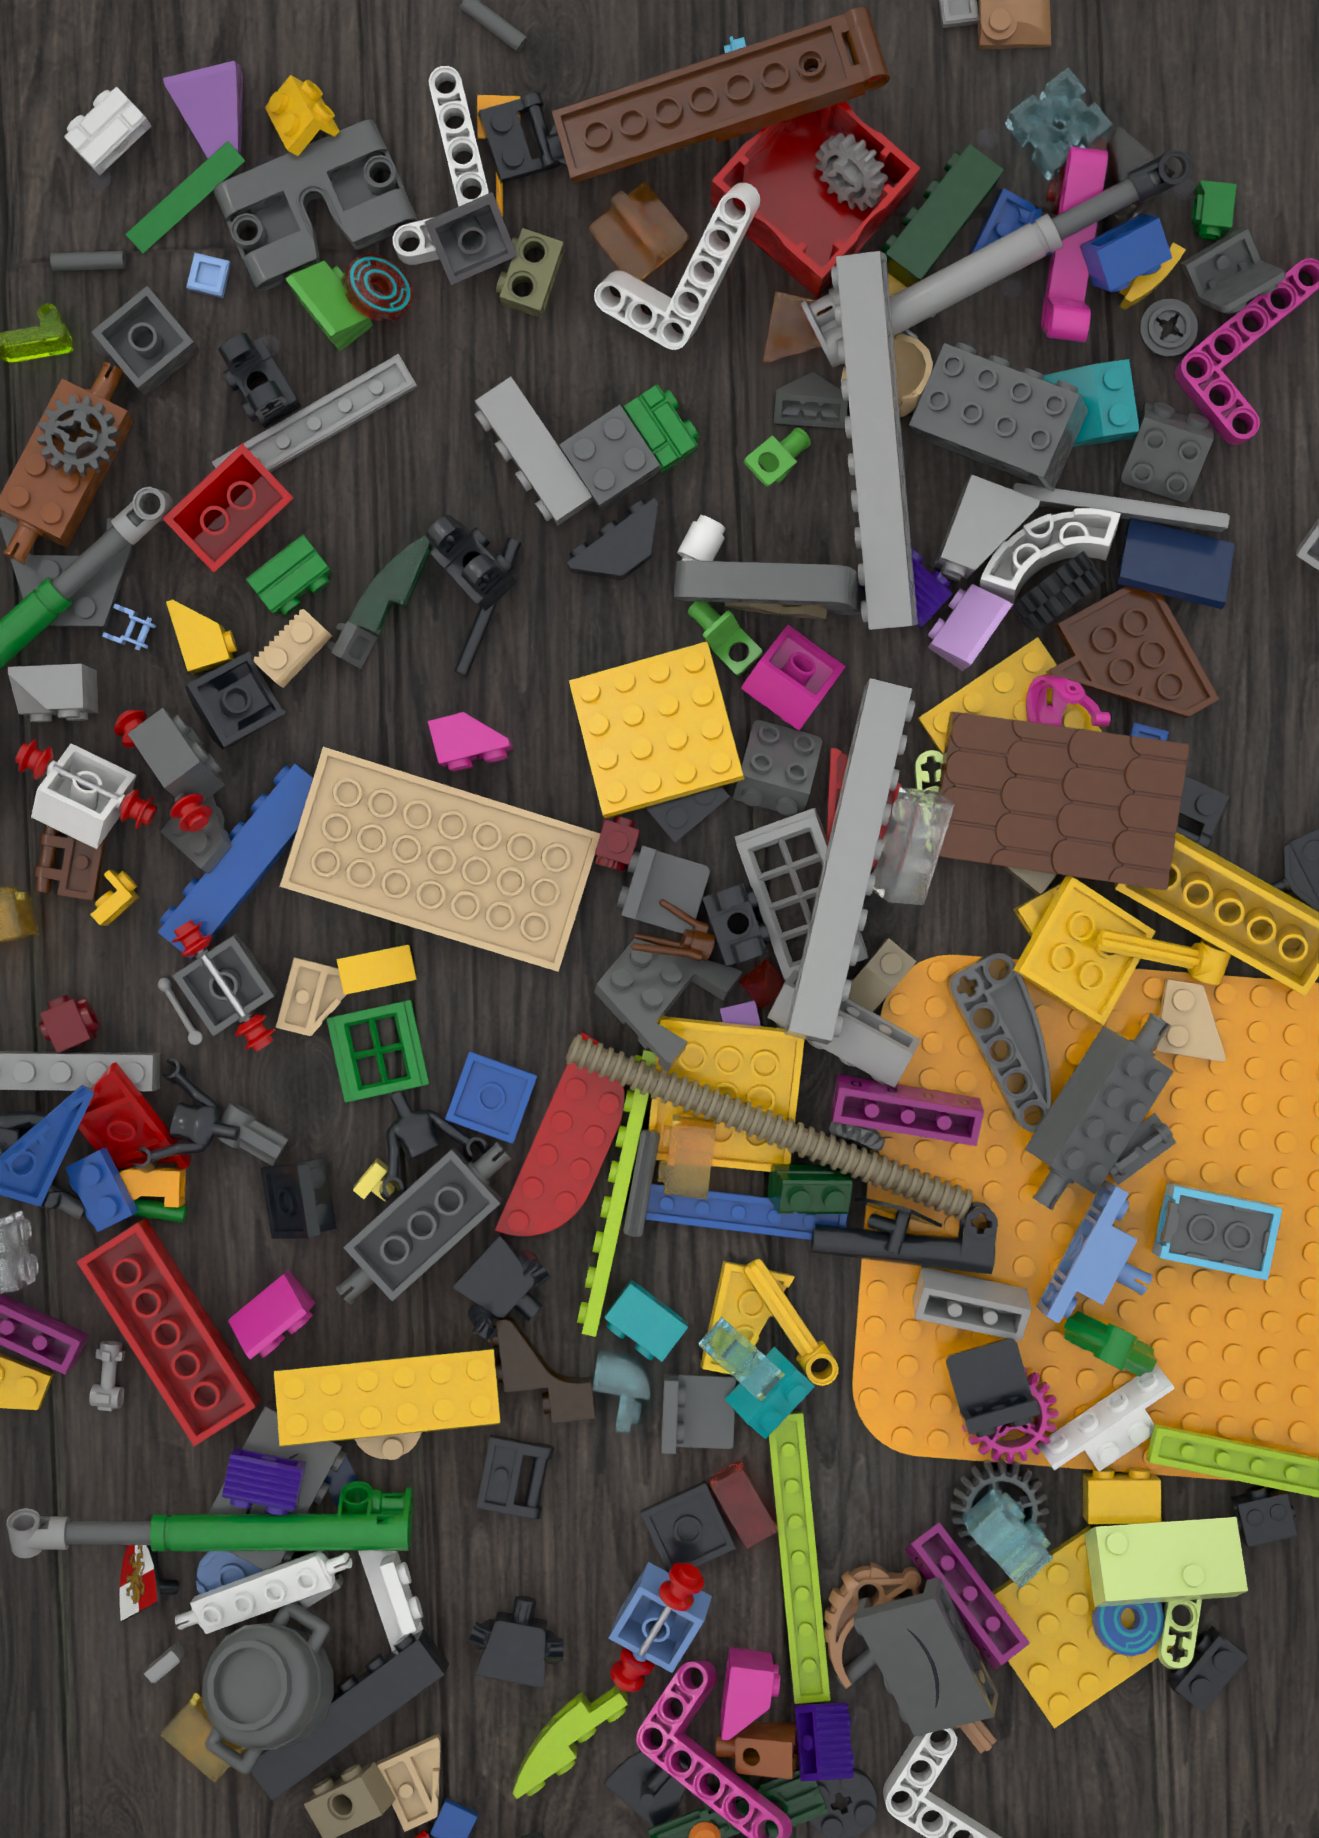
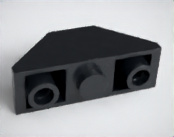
M653 498L648 503L645 499L640 500L628 509L627 513L630 516L618 524L614 520L598 532L600 538L590 546L587 542H584L571 551L569 556L572 559L567 562L570 571L576 574L623 580L648 562L652 556L659 503L656 499Z

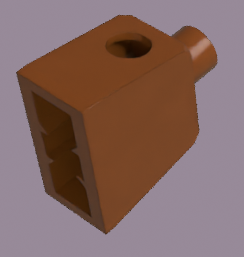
M752 1722L730 1740H722L721 1736H717L716 1757L735 1759V1770L738 1774L793 1779L799 1764L796 1722Z

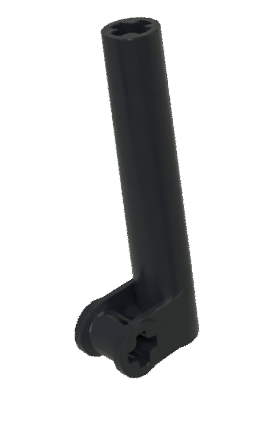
M979 1201L972 1202L968 1213L960 1220L958 1238L906 1233L899 1255L885 1251L890 1233L872 1229L814 1224L811 1236V1253L992 1274L995 1263V1241L998 1221L995 1213L985 1203ZM979 1213H981L987 1220L986 1222H980L979 1228H976L971 1220L978 1219Z

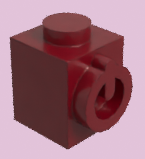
M614 816L613 821H604L595 851L597 856L595 864L622 872L626 871L640 830L633 828L635 821L619 816Z
M64 995L48 1002L49 1010L40 1013L43 1020L39 1023L40 1030L47 1042L52 1041L57 1053L68 1051L97 1038L95 1031L100 1029L99 1021L94 1009L85 997L69 1000L68 995Z

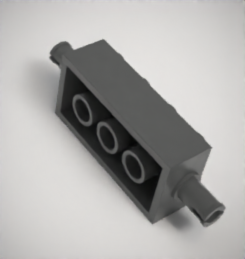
M1150 1013L1134 1041L1132 1039L1128 1040L1104 1026L1102 1027L1025 1147L1026 1151L1049 1165L1048 1169L1051 1170L1036 1194L1033 1195V1199L1053 1210L1069 1182L1073 1184L1074 1181L1093 1194H1096L1174 1072L1155 1059V1054L1153 1053L1167 1029L1170 1028V1024Z
M496 1141L487 1152L473 1163L472 1161L469 1162L454 1146L352 1238L343 1248L358 1263L359 1267L340 1285L336 1286V1290L340 1295H343L351 1286L354 1287L343 1299L352 1304L355 1299L375 1283L391 1301H394L500 1205L503 1199L490 1186L488 1179L512 1159L507 1151L496 1160L493 1159L504 1147Z

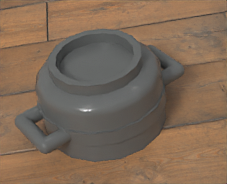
M296 1602L280 1607L272 1623L245 1625L223 1638L210 1654L202 1676V1703L209 1722L213 1726L205 1740V1747L208 1751L241 1774L247 1775L254 1768L263 1750L293 1747L313 1735L326 1719L334 1696L333 1669L326 1651L322 1647L330 1631V1627L325 1621ZM291 1617L313 1631L310 1635L294 1627L287 1626ZM223 1738L228 1742L247 1749L244 1756L222 1742Z

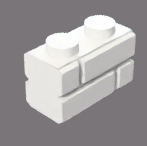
M115 87L111 92L105 90L100 93L93 102L94 108L85 117L79 115L74 118L67 127L68 133L64 136L72 148L99 176L152 127L147 118L118 87Z

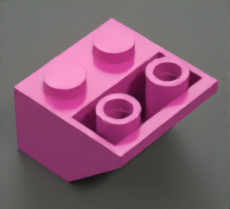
M464 712L428 721L438 763L444 768L448 767L452 772L472 768L471 761L482 758L487 763L507 759L506 752L514 750L512 742L508 738Z
M288 1270L235 1313L228 1321L247 1357L252 1359L259 1353L264 1358L285 1339L282 1335L284 1331L288 1330L292 1335L313 1316L309 1310L316 1302L291 1271Z

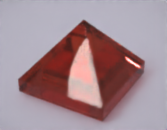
M765 959L743 977L739 983L755 1000L757 1005L763 1009L779 995L785 981L769 961Z

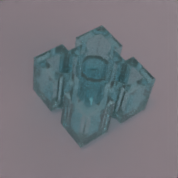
M1069 67L1044 86L1039 97L1040 101L1032 94L1010 111L1005 123L1022 147L1029 141L1033 145L1035 151L1031 159L1048 181L1066 168L1067 156L1071 146L1091 149L1106 138L1113 126L1096 102L1089 107L1083 102L1082 98L1086 89ZM1053 120L1056 124L1061 121L1064 124V128L1058 129L1052 124Z
M992 1489L962 1517V1520L974 1540L1021 1589L1053 1559L1050 1552L1046 1549L1051 1543L1032 1519L1026 1523L1023 1521L1026 1516L1020 1510L1021 1508L1006 1492L1000 1496Z

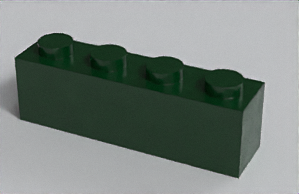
M971 144L968 145L962 154L956 151L944 167V170L948 173L940 182L936 178L932 181L923 194V197L927 199L920 209L913 206L902 222L906 228L899 236L893 233L881 249V252L886 254L888 273L906 287L926 278L996 186L1004 172L1002 167Z

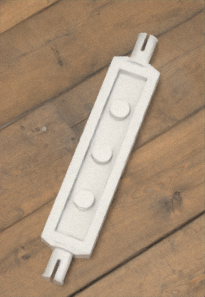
M321 1551L310 1553L194 1596L190 1602L192 1610L176 1615L175 1624H179L177 1628L183 1630L198 1623L205 1634L307 1598L331 1589L335 1583V1573L351 1568L352 1559L349 1558L350 1555L348 1553L328 1559Z

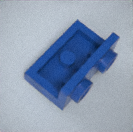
M106 1147L65 1167L69 1175V1183L72 1189L78 1193L85 1207L86 1217L94 1225L97 1232L139 1212Z

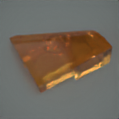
M775 292L764 350V362H773L777 359L821 347L800 304L804 300L810 304L818 299ZM829 306L819 311L816 315H820L832 309L833 306Z

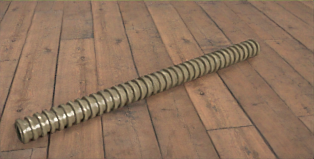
M577 1034L576 1037L574 1036L565 1058L566 1065L571 1066L574 1063L579 1070L584 1067L588 1069L587 1073L589 1074L597 1072L599 1078L607 1076L609 1077V1082L619 1081V1086L624 1087L627 1084L632 1091H635L637 1088L642 1095L650 1093L652 1099L662 1098V1103L666 1104L670 1101L673 1107L677 1108L680 1105L685 1112L690 1109L695 1116L703 1114L705 1120L713 1118L715 1124L723 1122L726 1128L729 1129L733 1126L738 1133L742 1130L746 1131V1136L748 1137L756 1135V1140L762 1141L766 1139L768 1145L776 1143L777 1148L783 1149L786 1147L791 1154L796 1151L801 1158H804L805 1155L809 1156V1161L811 1162L819 1160V1165L821 1166L829 1164L830 1169L836 1170V1168H839L842 1174L849 1172L854 1179L859 1176L864 1183H867L868 1180L872 1181L871 1183L874 1187L882 1185V1190L888 1191L892 1189L895 1195L902 1193L903 1198L909 1199L912 1197L915 1203L922 1201L924 1206L928 1208L932 1205L935 1211L945 1210V1215L951 1216L955 1214V1218L958 1220L966 1216L971 1206L973 1194L970 1189L963 1191L962 1187L958 1184L953 1187L950 1181L945 1180L941 1182V1178L938 1176L930 1178V1173L928 1172L920 1174L918 1168L910 1170L909 1165L903 1164L900 1166L897 1160L890 1162L885 1155L880 1158L875 1151H872L871 1154L867 1153V1148L865 1147L857 1149V1144L851 1143L847 1145L845 1139L837 1141L836 1136L830 1135L827 1137L822 1130L817 1133L812 1126L808 1129L804 1128V1123L802 1122L794 1124V1119L788 1118L784 1120L782 1114L774 1116L773 1111L767 1110L764 1112L759 1105L754 1108L749 1101L745 1104L741 1103V1098L739 1097L731 1099L729 1093L721 1095L719 1089L711 1091L708 1085L705 1084L701 1087L696 1080L691 1083L686 1076H683L682 1079L678 1078V1073L676 1072L668 1074L663 1068L661 1070L656 1069V1064L652 1063L648 1066L643 1059L638 1062L633 1055L629 1058L624 1056L625 1052L623 1051L615 1053L613 1047L605 1049L603 1048V1043L593 1044V1039L588 1038L585 1041L582 1039V1035Z

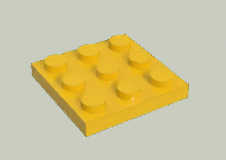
M1065 876L1013 971L1096 1024L1104 1025L1140 958L1099 950L1096 947L1097 934L1106 929L1152 939L1156 931L1074 877Z

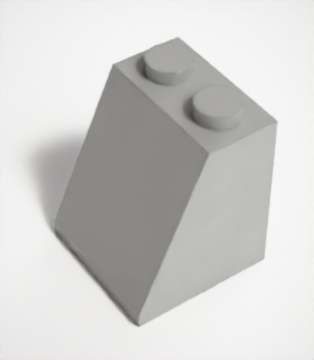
M971 475L962 488L933 567L941 569L940 574L945 578L954 581H960L961 577L968 579L1037 509L1040 500Z

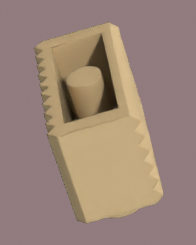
M302 609L299 610V615H294V620H289V625H284V630L279 631V636H274V641H269V646H264V652H259V657H254V662L275 683L284 688L333 636L306 610Z

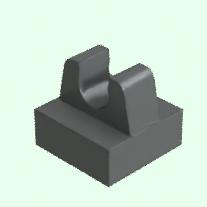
M349 621L346 624L338 623L336 628L341 631V634L336 643L329 641L327 647L332 651L333 655L361 669L377 637Z

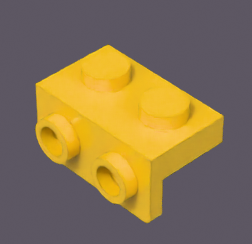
M290 75L279 90L271 96L265 109L287 151L299 156L320 129L333 137H336L340 130L333 120L335 116L333 111L325 105L321 98L323 93L320 88L310 80L303 82Z

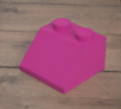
M787 625L758 662L741 689L780 716L782 720L800 730L846 666L790 625Z
M729 1647L720 1712L722 1740H730L770 1709L771 1697H778L780 1687L779 1665L773 1664L772 1652Z

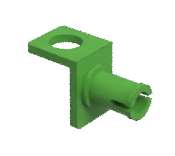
M795 428L780 443L772 435L745 458L744 463L766 487H769L775 481L781 483L797 463L794 458L810 447L811 440L807 433L800 428ZM759 463L766 469V471L761 469Z
M695 601L690 606L688 614L705 630L703 637L709 644L710 649L736 676L742 675L763 655L762 649L740 628L734 615L729 610L721 616L708 602ZM743 643L749 647L747 658L740 662L730 659L729 652L732 646Z

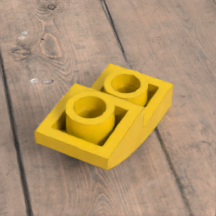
M1173 242L1169 247L1172 259L1160 264L1161 268L1158 271L1129 281L1130 285L1119 291L1124 296L1119 307L1126 310L1155 290L1174 268L1186 249Z
M410 945L336 959L344 995L417 980Z

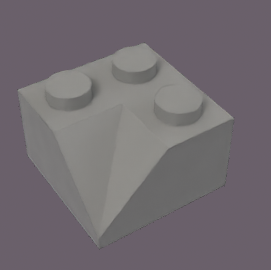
M83 664L8 667V675L18 714L30 716V722H52V715H58V718H66V721L88 720V714L99 713L97 670Z

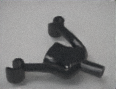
M169 1058L166 1062L175 1066L176 1071L171 1075L162 1074V1076L167 1081L178 1084L191 1098L202 1105L193 1106L180 1102L176 1108L171 1123L170 1137L188 1142L175 1143L152 1151L145 1147H140L137 1150L144 1155H148L147 1161L144 1164L133 1163L134 1167L144 1173L153 1171L159 1159L205 1151L214 1136L236 1141L240 1135V1127L219 1122L218 1104L186 1077L185 1067L174 1058Z
M403 1090L390 1096L399 1118L391 1124L386 1132L388 1176L380 1185V1195L385 1200L390 1199L386 1191V1184L388 1183L394 1184L399 1194L403 1192V1182L398 1178L399 1145L402 1147L407 1161L441 1145L435 1135L433 1125L462 1145L463 1154L468 1160L473 1159L470 1144L478 1145L482 1154L487 1151V1144L480 1137L469 1138L432 1110L412 1111Z

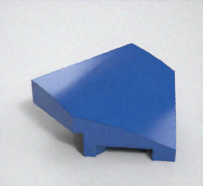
M1005 188L1000 189L968 255L1028 223H1034L1043 214L1041 208L1035 209V206Z

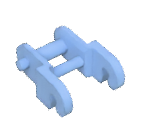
M114 604V609L129 614L130 623L125 635H122L120 638L103 632L102 637L125 645L127 641L136 644L135 649L139 651L141 647L147 649L148 646L144 642L150 627L156 628V625L151 623L152 619L147 617L146 621L137 618V612ZM135 622L143 624L137 641L129 638Z

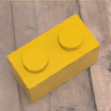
M1141 1467L1129 1468V1473H1114L1112 1468H1104L1100 1472L1097 1468H1094L1093 1473H1083V1517L1088 1524L1161 1522V1480L1157 1475L1151 1474L1150 1469Z

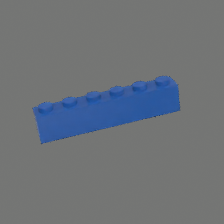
M294 763L291 768L286 765L277 774L273 781L277 786L268 796L263 793L255 801L250 809L254 814L246 824L241 821L230 832L229 838L232 846L210 874L205 873L200 880L195 877L182 892L185 899L177 908L172 905L161 917L159 922L163 926L158 931L161 936L182 952L184 946L181 942H171L177 938L174 930L192 919L195 924L203 922L199 930L203 936L212 935L210 943L294 841L313 781V776ZM196 953V954L193 955L192 957H188V958H190L191 960L196 959L195 956L198 955V954Z

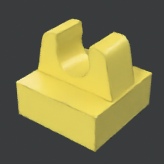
M377 1158L354 1185L353 1191L363 1199L372 1191L383 1201H386L381 1197L379 1188L382 1182L386 1180L383 1176L387 1173L388 1166ZM388 1183L386 1184V1191L390 1196L394 1192L395 1186Z

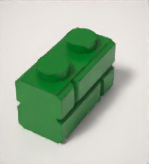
M655 385L641 396L623 406V410L660 464V472L662 474L696 452L698 444L695 440L700 438L689 419L682 422L675 410L680 408L671 391L667 389L663 392L659 385Z
M302 535L247 577L246 580L275 616H278L281 612L284 616H287L302 604L299 599L307 592L311 591L315 594L330 583L328 576L333 572L308 539Z

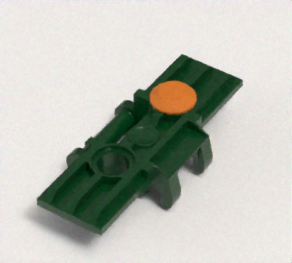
M800 1768L796 1769L793 1779L774 1778L753 1787L765 1798L777 1799L782 1804V1811L790 1818L792 1827L828 1813L817 1782H801ZM737 1773L740 1778L752 1786L750 1775ZM708 1784L709 1788L713 1791L711 1784ZM739 1796L736 1801L737 1810L740 1814L747 1816L749 1804L745 1798ZM703 1802L704 1807L648 1829L651 1838H728L742 1832L705 1802ZM767 1820L765 1823L768 1828L765 1830L767 1835L771 1838H777L779 1834L778 1826L774 1821Z

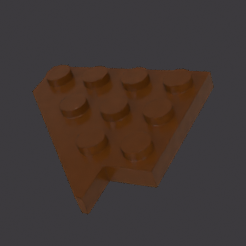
M1126 586L1055 625L1071 658L1046 671L1049 675L1064 677L1070 681L1079 682L1084 688L1182 718H1187L1220 700L1162 594Z

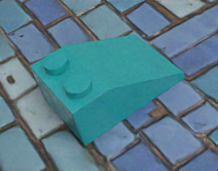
M1129 359L1092 364L1044 375L1043 380L1056 385L1057 381L1060 380L1077 387V393L1083 397L1082 399L1089 410L1073 447L1132 439L1139 432Z

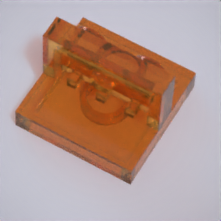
M643 182L627 196L622 190L611 198V209L589 226V231L618 267L639 280L645 278L690 241L688 234L646 182Z

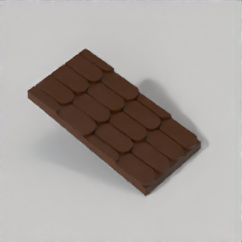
M950 712L928 855L1167 890L1190 744L969 713Z

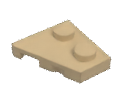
M293 957L275 1027L312 1036L327 1016L336 1009L341 1000L346 996L343 993L339 969Z
M1165 979L1159 1018L1171 1026L1167 1029L1154 1050L1225 1062L1226 1056L1204 985Z
M439 1733L376 1762L396 1798L392 1806L404 1832L438 1817L441 1737Z

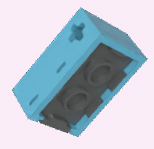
M1167 1182L1152 1253L1162 1259L1268 1280L1282 1208L1270 1203Z

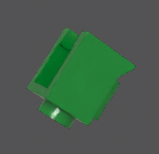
M1200 180L1194 188L1193 193L1196 198L1193 200L1191 226H1195L1194 233H1198L1199 238L1218 240L1221 236H1225L1232 228L1237 184Z

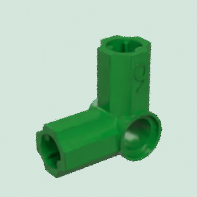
M1079 1311L1069 1316L1063 1327L1065 1330L1064 1339L1070 1341V1343L1094 1353V1357L1122 1371L1126 1369L1140 1377L1146 1372L1153 1371L1157 1362L1153 1354L1154 1349L1139 1341L1137 1336L1110 1323L1106 1325Z

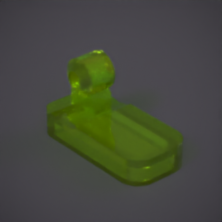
M47 303L39 307L37 315L41 321L40 327L35 326L0 333V358L3 361L18 362L73 351L72 335L66 324L60 323L61 316L53 304Z

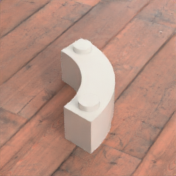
M1076 508L1072 512L1055 515L1047 514L1024 525L1023 529L1013 535L1007 542L1004 541L993 554L980 579V588L1010 603H1014L1019 591L1027 580L1051 563L1074 558L1082 551L1090 558L1106 561L1121 514L1102 509Z

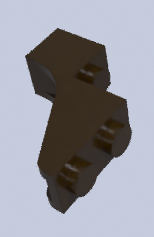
M505 1315L502 1319L497 1317L496 1325L492 1327L494 1329L497 1328L499 1331L492 1340L493 1348L499 1347L501 1361L495 1362L497 1384L504 1383V1392L548 1388V1392H542L544 1413L551 1414L552 1424L595 1419L596 1405L592 1376L581 1378L569 1377L554 1371L543 1359L514 1317L511 1315Z

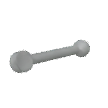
M161 978L158 981V988L166 993L189 1032V1042L193 1045L200 1044L203 1040V1034L193 1027L171 989V981L168 978Z

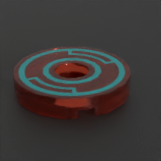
M373 254L358 256L350 262L342 277V284H345L347 289L345 295L348 301L361 314L372 320L381 321L383 318L390 319V321L398 320L406 313L413 300L412 284L406 273L397 264L382 256ZM371 284L378 285L384 293L376 291Z

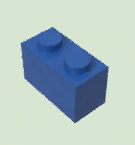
M1140 213L1080 245L1093 286L1109 292L1125 289L1130 285L1129 281L1140 275L1152 274L1161 268L1160 264L1172 259L1160 218Z

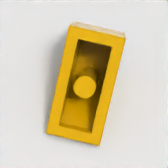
M174 600L166 602L188 672L197 674L234 660L232 652L237 651V646L231 630L225 632V628L220 624Z

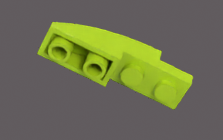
M614 1686L590 1703L582 1691L560 1709L538 1734L520 1766L513 1789V1795L516 1799L525 1793L528 1796H532L543 1788L546 1784L544 1780L554 1773L560 1776L571 1769L575 1764L574 1759L577 1758L578 1747L574 1742L576 1740L579 1743L586 1741L597 1731L596 1726L606 1719L610 1723L623 1715L626 1711L625 1706L628 1705V1693Z

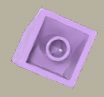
M974 584L967 591L960 588L948 605L953 611L947 620L944 621L939 618L927 636L933 639L928 648L961 671H964L973 663L1013 604Z

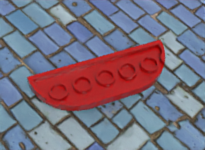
M581 1032L580 1035H582L583 1040L587 1041V1039L590 1038L593 1039V1044L598 1045L599 1042L597 1040ZM574 1063L571 1066H566L495 1231L512 1236L540 1235L560 1227L580 1210L592 1189L622 1119L625 1096L624 1087L619 1086V1081L609 1082V1077L599 1078L597 1072L589 1074L587 1073L588 1069L583 1067L579 1070Z

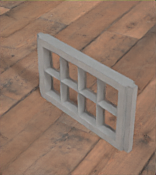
M816 808L735 836L736 846L751 888L756 896L759 910L769 933L784 980H787L794 970L799 972L801 960L792 961L786 940L808 933L812 915L806 900L816 897L818 887L803 892L796 870L820 861L823 867L828 846V839ZM810 831L817 854L792 862L785 840ZM779 843L786 865L761 873L754 851ZM789 873L796 895L772 903L764 881ZM800 902L807 924L782 933L775 911ZM857 930L854 944L860 945L856 962L869 958L861 932Z

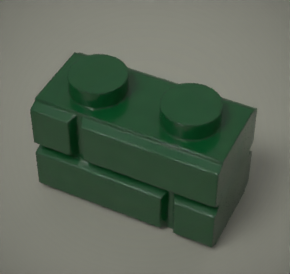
M772 1164L768 1198L774 1204L778 1214H793L794 1212L798 1214H848L853 1185L848 1174L840 1173L839 1168L832 1170L830 1165Z

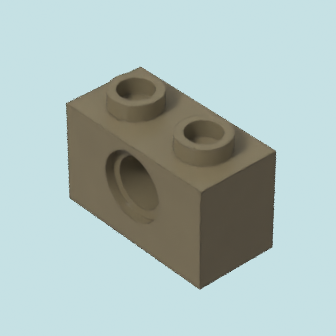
M375 1761L364 1767L357 1763L342 1772L341 1778L333 1781L331 1777H328L312 1788L314 1794L304 1803V1806L322 1838H336L382 1816L396 1800Z

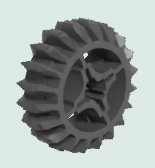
M1001 1458L997 1461V1469H993L990 1461L985 1460L984 1468L986 1471L980 1473L975 1465L972 1466L970 1469L975 1477L970 1480L967 1476L962 1475L960 1480L966 1488H954V1495L962 1500L950 1503L952 1510L960 1512L952 1517V1522L954 1525H962L957 1533L960 1538L969 1536L967 1545L971 1549L980 1543L979 1551L984 1556L993 1547L995 1558L1001 1557L1002 1548H1006L1009 1556L1014 1557L1016 1553L1014 1546L1019 1544L1023 1551L1029 1549L1025 1541L1027 1537L1035 1542L1039 1540L1038 1534L1033 1529L1035 1527L1045 1529L1046 1523L1038 1518V1516L1049 1514V1509L1046 1506L1039 1505L1045 1502L1048 1497L1045 1492H1037L1042 1486L1039 1479L1029 1481L1032 1477L1030 1469L1026 1468L1019 1473L1020 1465L1018 1462L1013 1461L1009 1469L1006 1470V1462ZM998 1481L1013 1483L1022 1488L1026 1495L1018 1497L1016 1494H1003ZM987 1485V1498L984 1502L976 1504V1508L971 1510L976 1494ZM995 1494L1004 1504L1002 1514L1004 1523L995 1512L997 1503ZM1028 1507L1024 1520L1012 1531L1011 1522L1013 1517L1024 1512L1023 1508ZM982 1520L983 1523L994 1522L1000 1529L1001 1535L986 1533L976 1527L973 1522Z

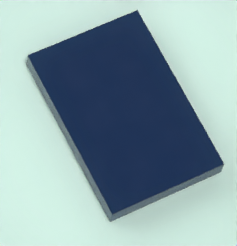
M1130 518L1126 527L1117 584L1223 609L1227 600L1235 543Z

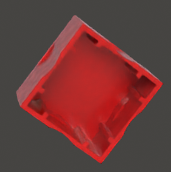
M844 101L765 127L753 138L746 141L713 178L710 204L716 209L723 196L738 183H748L755 187L760 195V204L745 235L818 299L832 283L831 269L833 266H837L836 257L858 254L913 192L921 168L882 133L866 125L854 113L850 105ZM839 132H842L845 138L850 133L853 134L857 143L862 139L866 141V149L868 151L875 150L877 153L874 159L883 162L885 165L880 171L888 176V180L884 183L885 187L882 189L880 199L872 208L868 206L864 211H861L858 205L854 209H850L846 200L839 203L838 195L835 192L828 193L829 184L820 181L819 177L823 175V171L815 167V164L820 161L815 156L821 149L820 146L831 136L834 137ZM732 198L733 204L738 210L746 211V206L742 200Z

